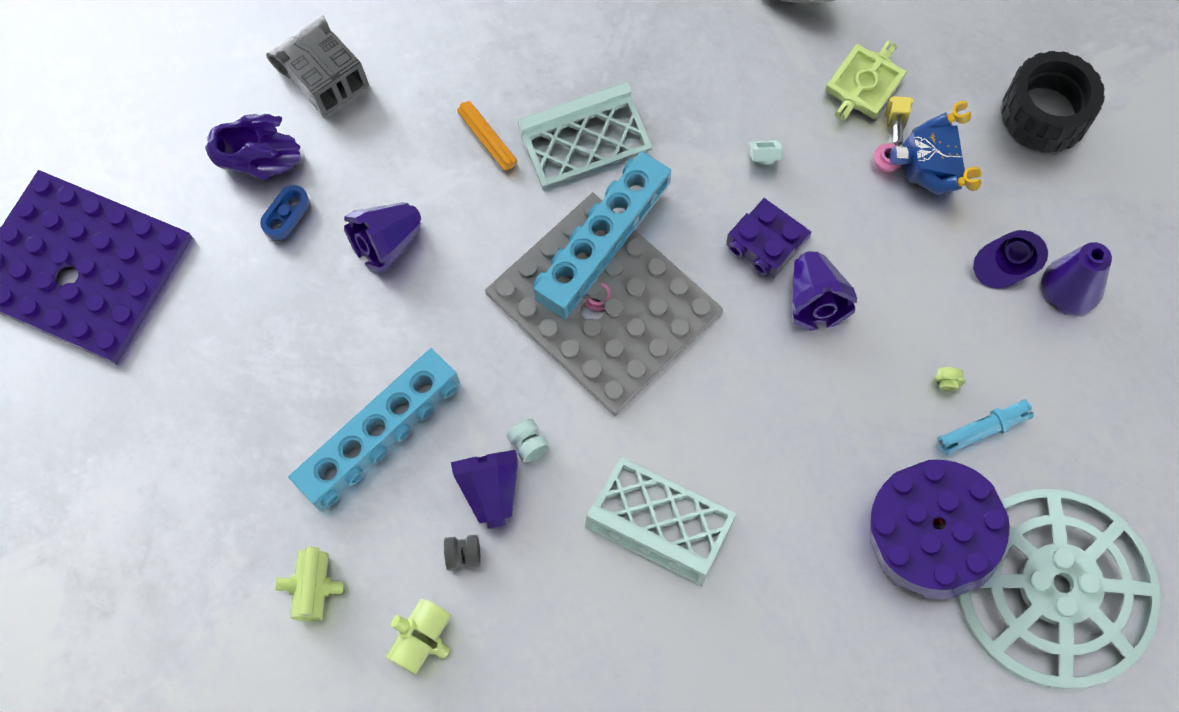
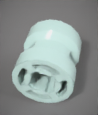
M531 418L516 424L506 434L510 443L517 446L518 456L523 463L535 460L550 447L545 437L538 434V426Z

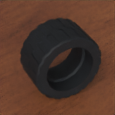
M1048 51L1035 54L1034 57L1028 58L1018 68L1003 98L1001 106L1002 121L1007 127L1009 134L1022 145L1024 144L1029 149L1048 153L1051 151H1063L1066 148L1075 146L1078 141L1080 142L1099 114L1105 100L1104 84L1093 66L1077 55L1075 56L1064 51ZM1037 88L1055 90L1071 102L1075 114L1055 116L1046 113L1034 104L1028 91Z

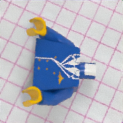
M958 101L953 106V113L947 114L945 112L926 121L912 130L902 147H892L890 162L893 165H905L907 180L910 183L919 184L934 194L961 190L962 186H966L971 191H976L981 187L980 179L970 180L982 175L980 168L974 166L966 170L964 168L958 126L952 125V122L955 121L965 124L971 119V112L962 115L958 114L959 111L965 110L968 107L967 102Z

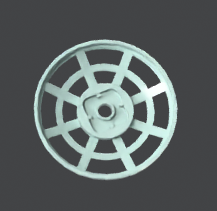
M1036 489L1014 494L1002 500L1004 508L1007 509L1023 501L1046 498L1049 515L1029 519L1015 528L1010 526L1008 544L1003 558L993 576L980 587L991 588L995 606L1003 621L1008 625V628L993 641L985 631L976 614L970 591L957 596L964 621L976 642L1003 669L1022 680L1043 687L1082 689L1107 682L1125 672L1137 662L1149 646L1156 631L1160 614V586L1157 571L1150 553L1139 535L1122 517L1109 507L1090 497L1072 491ZM1061 498L1086 504L1103 513L1113 522L1102 532L1085 521L1064 516ZM1051 525L1053 544L1037 549L1022 535L1034 528ZM1066 526L1082 530L1096 540L1086 551L1070 545L1067 541ZM1123 531L1140 553L1148 572L1150 583L1132 581L1128 564L1119 548L1113 543ZM1013 545L1027 559L1021 568L1020 574H1002L1004 559ZM1106 550L1109 551L1115 560L1122 580L1103 577L1096 560ZM1055 576H1063L1069 581L1070 589L1068 593L1059 592L1055 588ZM1003 588H1020L1022 598L1028 609L1018 618L1010 610L1003 593ZM1105 592L1123 594L1121 610L1114 623L1099 609ZM1134 595L1152 597L1148 625L1141 640L1134 648L1121 631L1130 617ZM1038 618L1048 623L1059 625V644L1038 637L1031 633L1028 628ZM1088 618L1103 632L1100 637L1090 642L1074 644L1073 625ZM1018 638H1021L1036 649L1059 655L1058 676L1047 675L1030 669L1014 660L1004 651ZM1111 642L1124 657L1118 664L1103 672L1084 677H1073L1074 656L1094 652Z

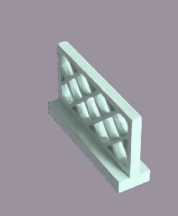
M628 81L518 119L519 134L525 143L542 189L638 156L641 151L644 153L652 151V145L632 99V91ZM628 106L631 114L628 124L612 118L617 109ZM597 117L606 121L600 134L585 128L589 119ZM609 123L624 129L619 142L604 136ZM571 127L578 130L573 143L558 137L561 129ZM628 131L640 136L643 145L636 148L624 145L623 142ZM582 133L597 139L592 152L577 146ZM542 136L551 140L546 153H543L533 148L531 140ZM601 141L617 147L613 156L605 158L595 154ZM555 142L570 149L565 161L549 155ZM574 151L589 157L585 166L578 168L568 163ZM537 156L543 158L541 163H539ZM546 161L561 166L557 176L549 179L545 178L542 169Z
M620 457L598 499L586 515L585 528L702 586L737 513ZM622 469L635 474L638 483L622 488L618 478ZM615 484L617 489L611 491L612 487ZM658 485L664 488L667 498L651 502L646 488ZM641 490L645 504L629 508L624 494ZM619 496L624 510L612 513L602 508L606 499ZM686 499L693 503L696 512L680 516L675 502ZM670 504L675 518L658 523L653 508ZM648 510L653 524L645 527L635 524L631 514ZM715 513L726 519L723 527L710 531L704 516ZM699 518L704 533L688 537L682 522ZM677 524L682 539L673 542L665 539L661 528ZM718 535V537H717V539H716V541H715V543H714L712 537ZM707 539L711 549L708 558L705 559L695 554L690 543Z

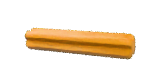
M470 101L462 102L457 109L460 117L503 170L507 171L514 168V165L517 163L516 157Z

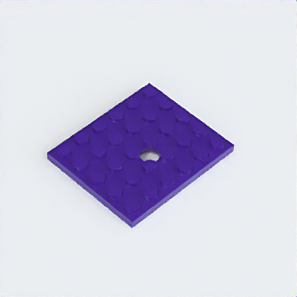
M38 169L0 227V314L117 365L193 237L185 230ZM65 267H75L78 271L76 281L74 283H66L63 286L58 285V273Z

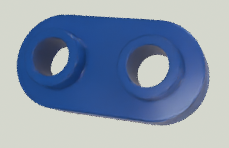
M289 185L283 188L261 217L260 225L268 238L272 240L286 238L308 210L310 200L306 191L301 186ZM294 201H300L298 205L291 206ZM277 224H282L281 228L274 229Z

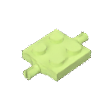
M886 41L879 53L856 44L826 85L825 92L843 102L838 111L835 112V116L838 119L841 116V121L847 119L852 109L859 110L869 117L876 119L905 78L907 71L896 66L889 59L897 49L895 43L891 45L892 41Z

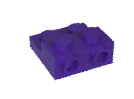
M763 198L750 214L746 213L728 233L726 245H728L729 250L734 255L740 258L744 257L751 262L757 272L775 279L811 237L812 231L766 198Z

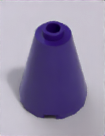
M1091 242L1053 261L1041 277V290L1045 300L1049 304L1052 303L1058 307V311L1069 315H1081L1094 309L1104 296L1112 263L1110 250L1101 243Z

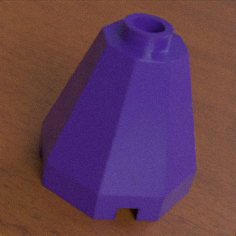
M404 202L354 210L344 216V221L349 222L344 225V232L354 253L359 258L365 256L369 260L364 263L369 270L381 272L392 265L419 232L421 215L415 206H410L409 203Z
M808 251L801 254L795 260L791 316L795 325L810 331L818 329L817 323L826 322L827 328L834 327L855 313L854 302L857 303V295L854 288L825 255L817 251Z
M516 450L451 462L456 482L479 524L486 523L487 529L507 525L506 518L512 517L519 464Z

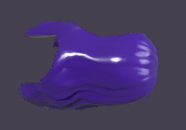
M265 113L261 115H244L235 122L223 123L213 127L206 137L205 150L209 159L217 167L234 172L247 173L258 179L266 180L275 174L282 175L283 172H289L293 166L299 164L301 161L299 152L301 146L290 135L277 132L275 127L280 126L283 120L282 116H273Z

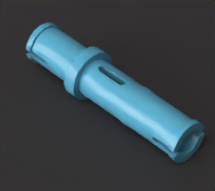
M1023 399L1002 410L999 408L991 410L990 415L943 436H938V443H943L939 447L943 454L948 456L959 449L998 432L1004 434L1009 431L1011 426L1027 419H1032L1034 412L1028 413L1027 411L1033 409L1030 403Z

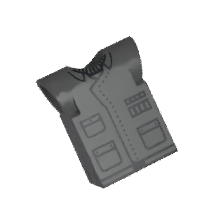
M324 15L266 53V57L272 66L287 78L292 79L294 84L323 118L370 86L361 62L330 30Z

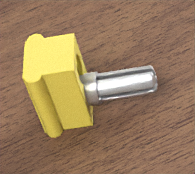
M893 96L887 105L884 115L887 117V127L893 128L892 143L894 145H897V142L898 146L903 144V128L907 124L914 101L911 97Z

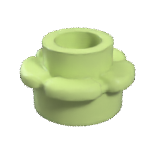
M953 367L938 368L937 376L933 379L939 384V389L945 391H958L959 386L966 383V380L963 379L964 371Z

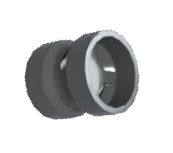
M478 534L468 535L465 539H457L455 536L444 538V557L447 570H457L460 566L467 565L469 568H479L481 566Z

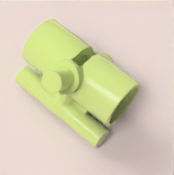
M306 547V550L297 552L295 575H290V578H276L275 590L289 591V595H293L291 619L322 621L325 597H329V594H343L344 581H333L331 577H327L329 554L319 551L318 547Z
M420 599L408 619L400 615H396L392 619L391 627L399 631V635L386 658L417 675L428 654H435L441 659L445 658L450 649L442 643V639L439 636L452 615L426 599Z

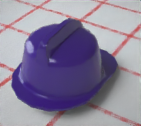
M1017 230L1009 232L981 248L974 258L973 270L976 278L982 284L990 288H1004L1040 271L1047 262L1049 251L1045 241L1039 235L1031 231Z

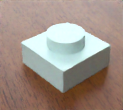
M779 140L749 142L750 156L758 164L770 165L775 163V160H783V148Z

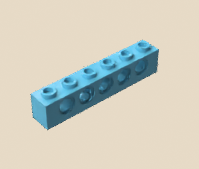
M642 151L635 159L631 158L626 163L620 179L610 183L600 204L595 203L592 206L582 227L577 226L570 236L569 244L564 250L561 248L556 252L552 259L551 267L546 273L541 272L533 284L535 301L564 320L571 314L670 185L671 169ZM638 185L641 186L642 189L632 190L630 189V187ZM615 208L625 209L622 213H615L612 210ZM598 230L608 232L604 236H597L594 233ZM580 253L591 255L587 259H578L576 257ZM562 276H570L573 278L568 283H561L558 281V279Z
M430 348L293 471L288 478L319 511L324 507L329 508L339 499L340 492L348 485L356 484L363 477L364 470L372 463L380 462L387 455L388 448L396 441H403L410 434L412 426L419 420L427 419L434 412V406L443 398L448 399L456 392L460 383L457 372ZM422 384H432V388L428 392H417ZM399 405H409L405 413L400 415L394 414L395 409ZM376 426H385V430L381 435L371 436V432ZM361 447V452L357 457L347 458L350 449ZM337 469V474L333 479L323 480L327 470Z

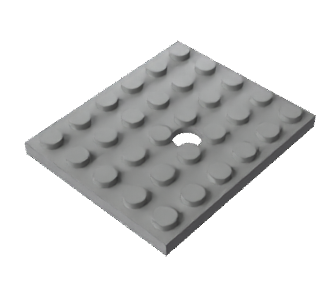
M592 192L485 289V293L612 415L616 416L722 314L723 308L636 230L630 235L566 320L535 301L533 284L541 272L546 273L556 252L561 248L563 250L566 248L574 229L577 226L582 227L588 219V213L595 203L600 204L602 202ZM598 230L594 234L597 236H604L608 234V232L605 230ZM580 253L576 257L578 259H587L591 255ZM562 276L558 279V281L561 283H568L573 278L570 276ZM601 283L606 284L610 289L611 295L608 301L605 300L608 295L607 290L601 286ZM588 298L603 303L605 311L601 318L587 320L582 316L580 310L582 305L588 301Z

